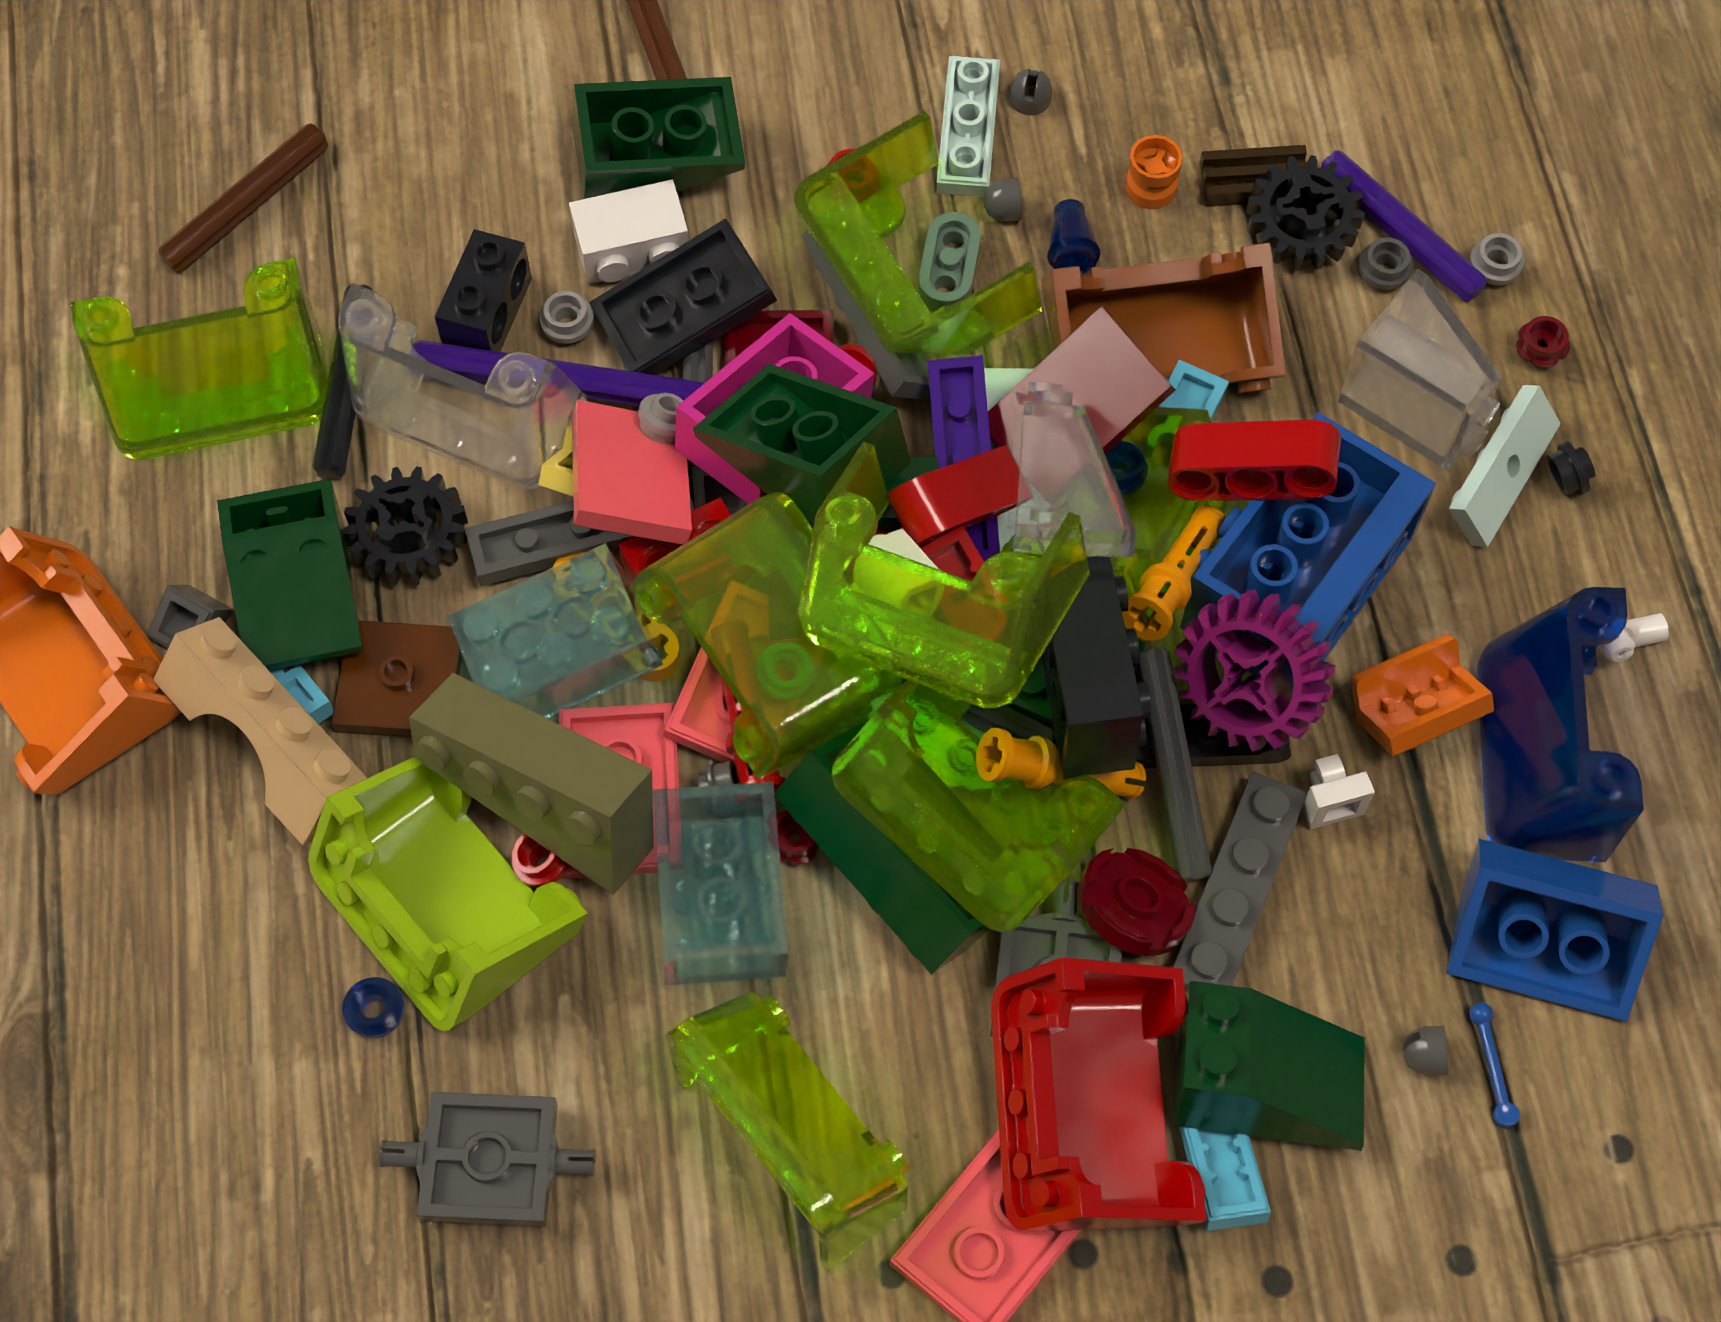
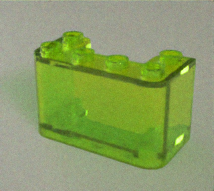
M946 642L882 703L837 757L832 767V779L836 789L844 799L979 922L992 930L1000 932L1012 931L1020 926L1073 871L1126 804L1103 783L1085 775L1069 778L1049 799H1046L1038 790L1026 788L1019 780L1004 778L1000 782H988L982 779L976 767V753L981 739L959 720L976 701L980 693V681L977 672L971 664Z

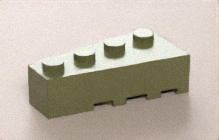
M452 673L409 717L413 751L416 759L614 895L654 848L651 769L455 673Z

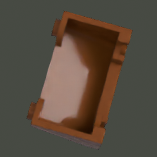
M1270 243L1242 246L1241 252H1231L1222 255L1221 252H1215L1205 257L1109 269H1103L1102 266L1092 267L1086 274H1082L1079 266L1052 269L1041 279L1043 300L1053 350L1102 306L1112 315L1167 380H1169L1178 360L1229 381L1228 385L1237 384L1238 394L1271 390L1270 379L1286 375Z

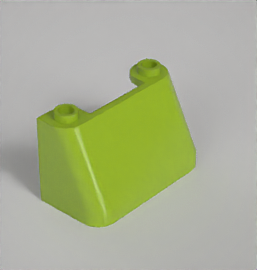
M412 757L326 798L309 850L308 862L311 874L320 890L425 1018L435 1028L441 1031H450L471 1019L576 936L581 930L588 913L582 907L577 895L559 883H545L533 892L528 885L516 876L511 865L468 817L467 811L471 803V796L434 770L426 767L415 757Z

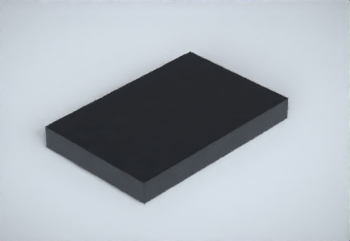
M725 218L596 297L589 304L627 370L657 375L775 303L777 299L730 223Z

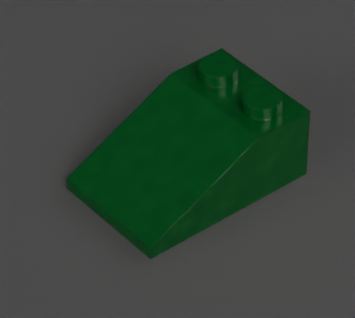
M731 77L574 84L572 127L582 200L672 179L676 191L679 192L745 169V158Z
M772 364L766 365L693 428L695 437L793 515L834 531L839 530L911 464L897 407Z
M1197 981L1189 982L1186 994L1188 1002L1187 1013L1180 1025L1174 1126L1362 1151L1364 1145V1037L1252 988Z

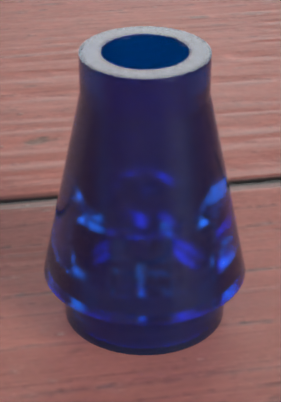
M1075 199L1063 200L1054 208V223L1047 259L1054 269L1079 266L1082 274H1086L1090 268L1096 267L1101 251L1086 217L1084 204Z

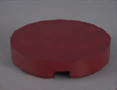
M1112 848L1101 851L1085 867L1076 889L1079 909L1089 926L1109 944L1130 954L1152 957L1171 952L1184 940L1192 928L1196 913L1194 901L1192 900L1189 905L1188 897L1184 893L1188 886L1180 874L1164 860L1143 850L1127 848L1124 853H1111L1114 849Z

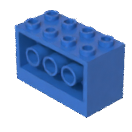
M1318 412L1312 420L1328 422L1334 425L1341 434L1336 488L1331 494L1320 498L1251 500L1244 510L1237 506L1234 507L1219 529L1218 536L1222 539L1212 552L1208 549L1200 551L1198 569L1191 580L1192 594L1185 606L1180 628L1184 630L1185 626L1193 619L1199 620L1198 612L1209 603L1217 606L1218 600L1226 594L1233 593L1240 600V596L1246 591L1256 590L1262 603L1270 594L1279 593L1280 610L1285 612L1292 604H1301L1300 615L1297 617V620L1303 626L1309 621H1318V629L1311 637L1314 642H1331L1330 650L1320 658V660L1325 661L1414 538L1436 482ZM1249 631L1258 641L1264 643L1273 642L1259 633ZM1285 658L1283 672L1291 684L1288 690L1293 694V673L1287 658ZM1264 660L1256 667L1252 665L1248 668V671L1253 675H1257L1269 661Z

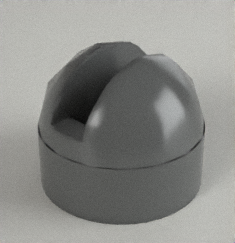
M1030 69L1019 72L1012 82L1010 101L1015 110L1025 115H1037L1049 107L1052 85L1048 76L1043 71L1039 72ZM1027 86L1035 87L1034 97L1025 95Z
M1018 178L998 180L993 182L985 191L984 207L987 214L996 221L1022 220Z
M1444 1025L1424 1026L1415 1029L1406 1036L1403 1050L1405 1052L1404 1059L1409 1068L1419 1074L1428 1076L1448 1075Z

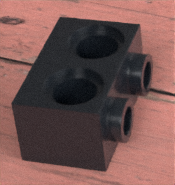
M476 229L473 230L435 315L442 343L501 352L532 280L525 242Z

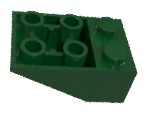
M331 478L217 500L222 545L240 640L268 670L362 652L363 645L347 542L343 534L344 522Z

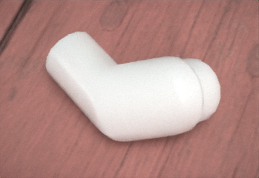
M1661 613L1628 620L1611 621L1604 624L1598 630L1596 644L1600 650L1604 651V655L1608 660L1622 662L1633 655L1635 647L1667 641L1669 629L1666 619Z

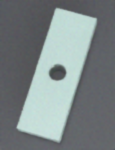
M949 56L936 193L984 197L985 191L989 187L1000 69L999 59Z
M1538 385L1522 386L1511 406L1504 411L1501 422L1487 446L1478 454L1476 464L1466 481L1452 498L1449 510L1471 546H1489L1561 424L1541 387Z

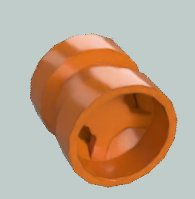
M1150 135L1139 139L1131 148L1125 189L1127 196L1136 205L1147 209H1158L1170 204L1175 198L1183 159L1181 148L1175 141L1166 136Z

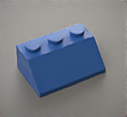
M1478 839L1461 894L1446 968L1447 974L1627 1022L1664 916L1658 886Z

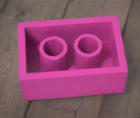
M791 313L676 407L675 450L758 512L771 502L773 498L695 437L693 428L768 364L868 398L872 397L875 373Z

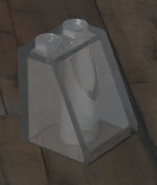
M1417 269L1356 344L1338 402L1449 472L1461 455L1470 459L1484 441L1488 433L1484 428L1491 421L1500 405V402L1493 397L1502 376L1429 276Z

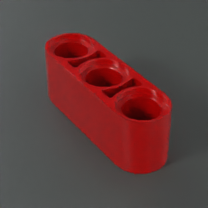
M1312 419L1188 424L1179 428L1174 434L1167 486L1176 496L1190 501L1314 499L1331 494L1336 488L1341 434L1334 425L1322 420Z
M1008 445L928 472L887 493V497L903 530L918 546L934 541L962 525L964 528H968L994 518L1033 498Z

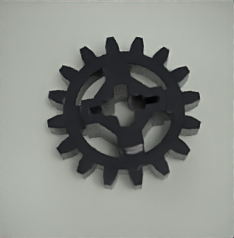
M1313 155L1309 157L1306 166H1299L1294 156L1288 157L1285 171H1282L1274 164L1270 165L1266 180L1256 179L1252 191L1254 196L1249 197L1246 213L1251 215L1247 227L1248 233H1261L1257 244L1270 243V247L1276 250L1273 259L1274 263L1279 264L1286 256L1293 258L1294 270H1300L1303 261L1306 259H1311L1316 270L1322 269L1325 255H1328L1336 262L1341 260L1345 250L1344 246H1354L1359 233L1356 229L1361 228L1365 212L1358 210L1363 199L1362 192H1349L1354 179L1352 175L1349 174L1338 179L1334 175L1337 163L1332 161L1325 169L1317 167V158ZM1285 190L1286 197L1277 199L1275 205L1270 206L1272 200ZM1340 219L1338 226L1325 236V228L1332 227L1334 221Z
M416 466L410 477H403L400 469L394 467L391 472V480L384 482L375 474L371 476L373 490L367 492L356 489L353 492L359 507L345 508L344 514L349 526L343 528V534L348 546H351L349 549L357 565L365 563L366 570L371 578L374 579L383 571H386L390 585L396 586L401 575L409 574L413 585H419L421 579L420 572L428 569L437 578L442 575L438 564L442 559L452 563L457 562L458 556L453 544L462 545L467 543V535L463 525L468 523V518L464 505H461L457 489L455 487L446 489L442 475L437 473L429 481H426L422 467ZM437 510L442 514L440 530L434 525L437 521L435 515ZM372 522H374L378 526L377 529L374 531L376 536V540L374 542H372V540L370 539V528Z

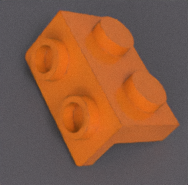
M1451 634L1438 637L1356 673L1351 677L1357 723L1392 757L1494 712L1492 692L1460 665L1458 641Z

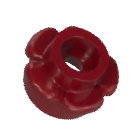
M1536 317L1524 324L1518 332L1520 338L1516 342L1518 354L1522 359L1531 362L1536 367H1553L1557 365L1559 359H1565L1570 351L1568 330L1560 320L1554 317ZM1538 342L1545 344L1547 347L1543 348L1539 346Z
M788 810L780 812L767 826L766 835L770 840L767 843V848L771 856L777 861L786 862L788 860L793 865H803L815 858V851L820 847L803 827L792 818ZM791 834H798L800 840L798 842H791L789 836Z

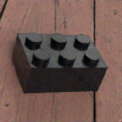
M1109 554L1037 563L1033 625L1063 779L1135 769L1138 746H1145L1147 743L1144 719L1151 718L1149 689L1146 682H1136L1133 665H1137L1140 662L1138 638L1134 628L1125 629L1122 612L1128 611L1127 586L1123 575L1114 576Z

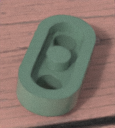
M947 212L937 216L929 225L919 273L918 291L921 301L933 311L940 313L958 311L971 298L980 251L981 231L977 222L969 215L960 212ZM955 243L960 245L961 247L956 249L953 247H947L946 245ZM948 287L953 291L941 292L938 289Z

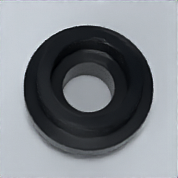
M1569 441L1558 444V451L1547 455L1548 466L1558 488L1565 496L1575 491L1579 495L1589 492V479L1594 478L1596 474L1588 453L1582 446L1575 449Z

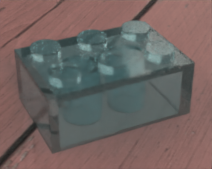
M606 543L448 616L472 681L545 718L558 714L560 709H569L663 665L625 572Z
M773 782L653 790L665 986L786 977L788 944Z

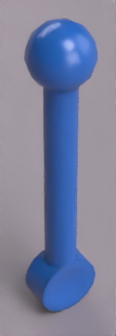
M1478 1002L1470 1008L1469 1017L1479 1029L1497 1102V1107L1492 1113L1493 1120L1497 1126L1508 1129L1518 1122L1520 1112L1518 1107L1509 1102L1490 1026V1022L1493 1019V1010L1488 1004Z

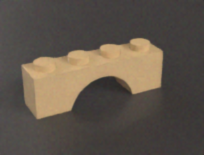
M220 617L174 635L153 681L189 721L205 714H216L238 726L254 746L261 761L266 786L265 805L302 846L313 841L326 798L367 779L366 775Z

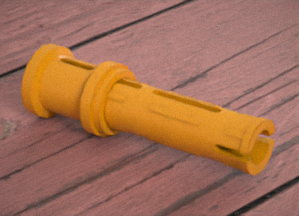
M1212 505L1198 506L1192 514L1191 520L1174 541L1162 562L1151 565L1144 571L1139 582L1140 590L1128 597V611L1122 612L1126 629L1134 628L1137 637L1149 641L1160 640L1168 634L1173 624L1172 615L1175 611L1181 610L1190 600L1192 594L1191 580L1198 569L1200 551L1202 549L1211 551L1219 538V529L1226 519L1222 511ZM1192 547L1194 550L1191 555H1186L1187 549ZM1179 563L1183 565L1182 569L1177 567ZM1168 582L1170 587L1164 594L1160 590ZM1150 607L1154 611L1149 619L1144 622L1142 617Z
M991 728L985 732L979 742L976 753L977 771L985 781L1000 782L1004 778L1019 780L1023 786L1033 790H1041L1053 783L1123 796L1126 799H1136L1143 792L1144 786L1129 784L1125 779L1132 778L1146 781L1145 769L1139 762L1135 763V769L1063 779L1059 752L1056 745L1050 739L1043 736H1032L1028 740L1014 738L1007 730L1001 728Z

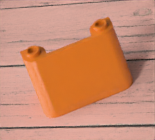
M9 526L0 535V703L28 743L14 756L15 764L18 768L16 770L18 779L27 789L36 794L57 795L171 723L181 711L153 681L163 658L94 562L81 550L67 542Z

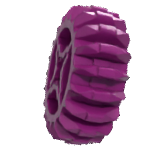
M1256 590L1246 591L1240 596V600L1233 593H1229L1218 600L1217 606L1211 603L1207 604L1198 612L1199 620L1193 619L1185 626L1183 634L1187 639L1180 642L1174 652L1184 662L1175 667V672L1172 676L1188 682V685L1179 691L1178 699H1193L1197 706L1192 710L1190 720L1201 719L1205 716L1211 721L1208 726L1207 736H1216L1223 729L1227 731L1229 747L1238 746L1246 738L1252 752L1261 750L1267 744V741L1276 749L1283 747L1289 741V736L1294 739L1301 738L1309 730V723H1316L1322 717L1324 707L1321 703L1327 702L1332 697L1334 689L1325 680H1328L1335 673L1336 665L1320 660L1330 650L1331 642H1314L1311 635L1318 629V621H1309L1303 626L1297 620V617L1300 615L1301 604H1292L1284 612L1280 610L1279 593L1270 594L1262 603ZM1249 631L1259 633L1273 642L1264 643L1258 641ZM1216 649L1219 651L1216 657L1220 661L1224 670V678L1222 682L1219 678L1216 668ZM1285 658H1287L1293 673V694L1288 690L1291 684L1283 672ZM1264 660L1269 661L1257 675L1254 676L1252 674L1244 681L1239 680L1252 665L1256 667ZM1237 699L1247 700L1251 702L1257 709L1249 707L1241 703Z

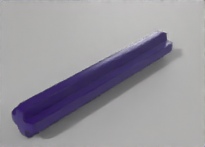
M1335 150L1325 158L1321 169H1325L1333 161L1337 163L1334 175L1338 179L1349 174L1352 175L1354 179L1349 192H1362L1363 194L1359 209L1365 212L1388 235L1403 242L1413 257L1462 300L1470 302L1482 292L1487 282L1486 276L1345 153Z

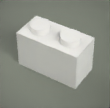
M673 179L569 202L574 235L588 285L602 281L616 282L628 275L636 274L689 241L688 229Z

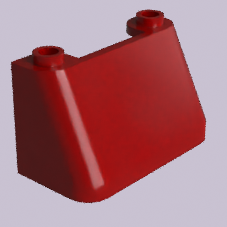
M1061 957L1006 977L997 986L992 999L991 1020L1003 1196L1006 1215L1011 1225L1017 1230L1058 1231L1182 1226L1206 1221L1205 1187L1197 1169L1189 1162L1168 1161L1157 1040L1168 1037L1176 1032L1186 1016L1188 1002L1185 995L1183 968Z

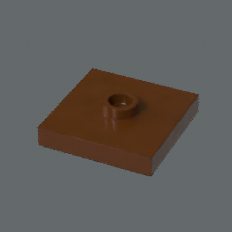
M359 620L363 651L343 655L331 723L334 731L412 737L409 717L452 673L460 676L466 637L463 627Z

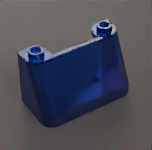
M1584 588L1490 641L1483 650L1478 660L1477 680L1492 692L1494 712L1479 718L1485 829L1490 842L1563 861L1606 862L1643 812L1642 781L1639 771L1632 761L1618 753L1591 751L1589 747L1584 675H1592L1597 667V647L1616 640L1626 626L1628 613L1625 588Z

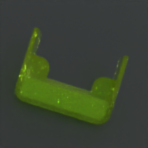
M925 110L806 177L798 185L794 201L802 223L884 347L899 353L965 355L1042 312L1035 269L1030 262H1027L961 301L943 306L931 313L882 240V238L896 231L902 225L906 216L905 203L897 187L940 163L931 119Z
M863 442L815 517L798 606V616L805 636L816 645L979 707L996 708L1011 702L1019 694L1090 575L1080 515L1071 512L1067 514L1041 559L1016 551L1002 552L985 561L973 581H969L869 545V542L876 533L878 520L889 505V500L875 447L872 444Z
M749 992L686 1018L666 1033L676 1081L683 1089L695 1081L700 1084L819 1234L820 1263L827 1272H830L907 1210L908 1184L903 1175L910 1170L906 1159L890 1140L885 1139L882 1143H879L787 1031L786 1028L791 1025V1021L780 1004L770 994L761 999L754 992Z

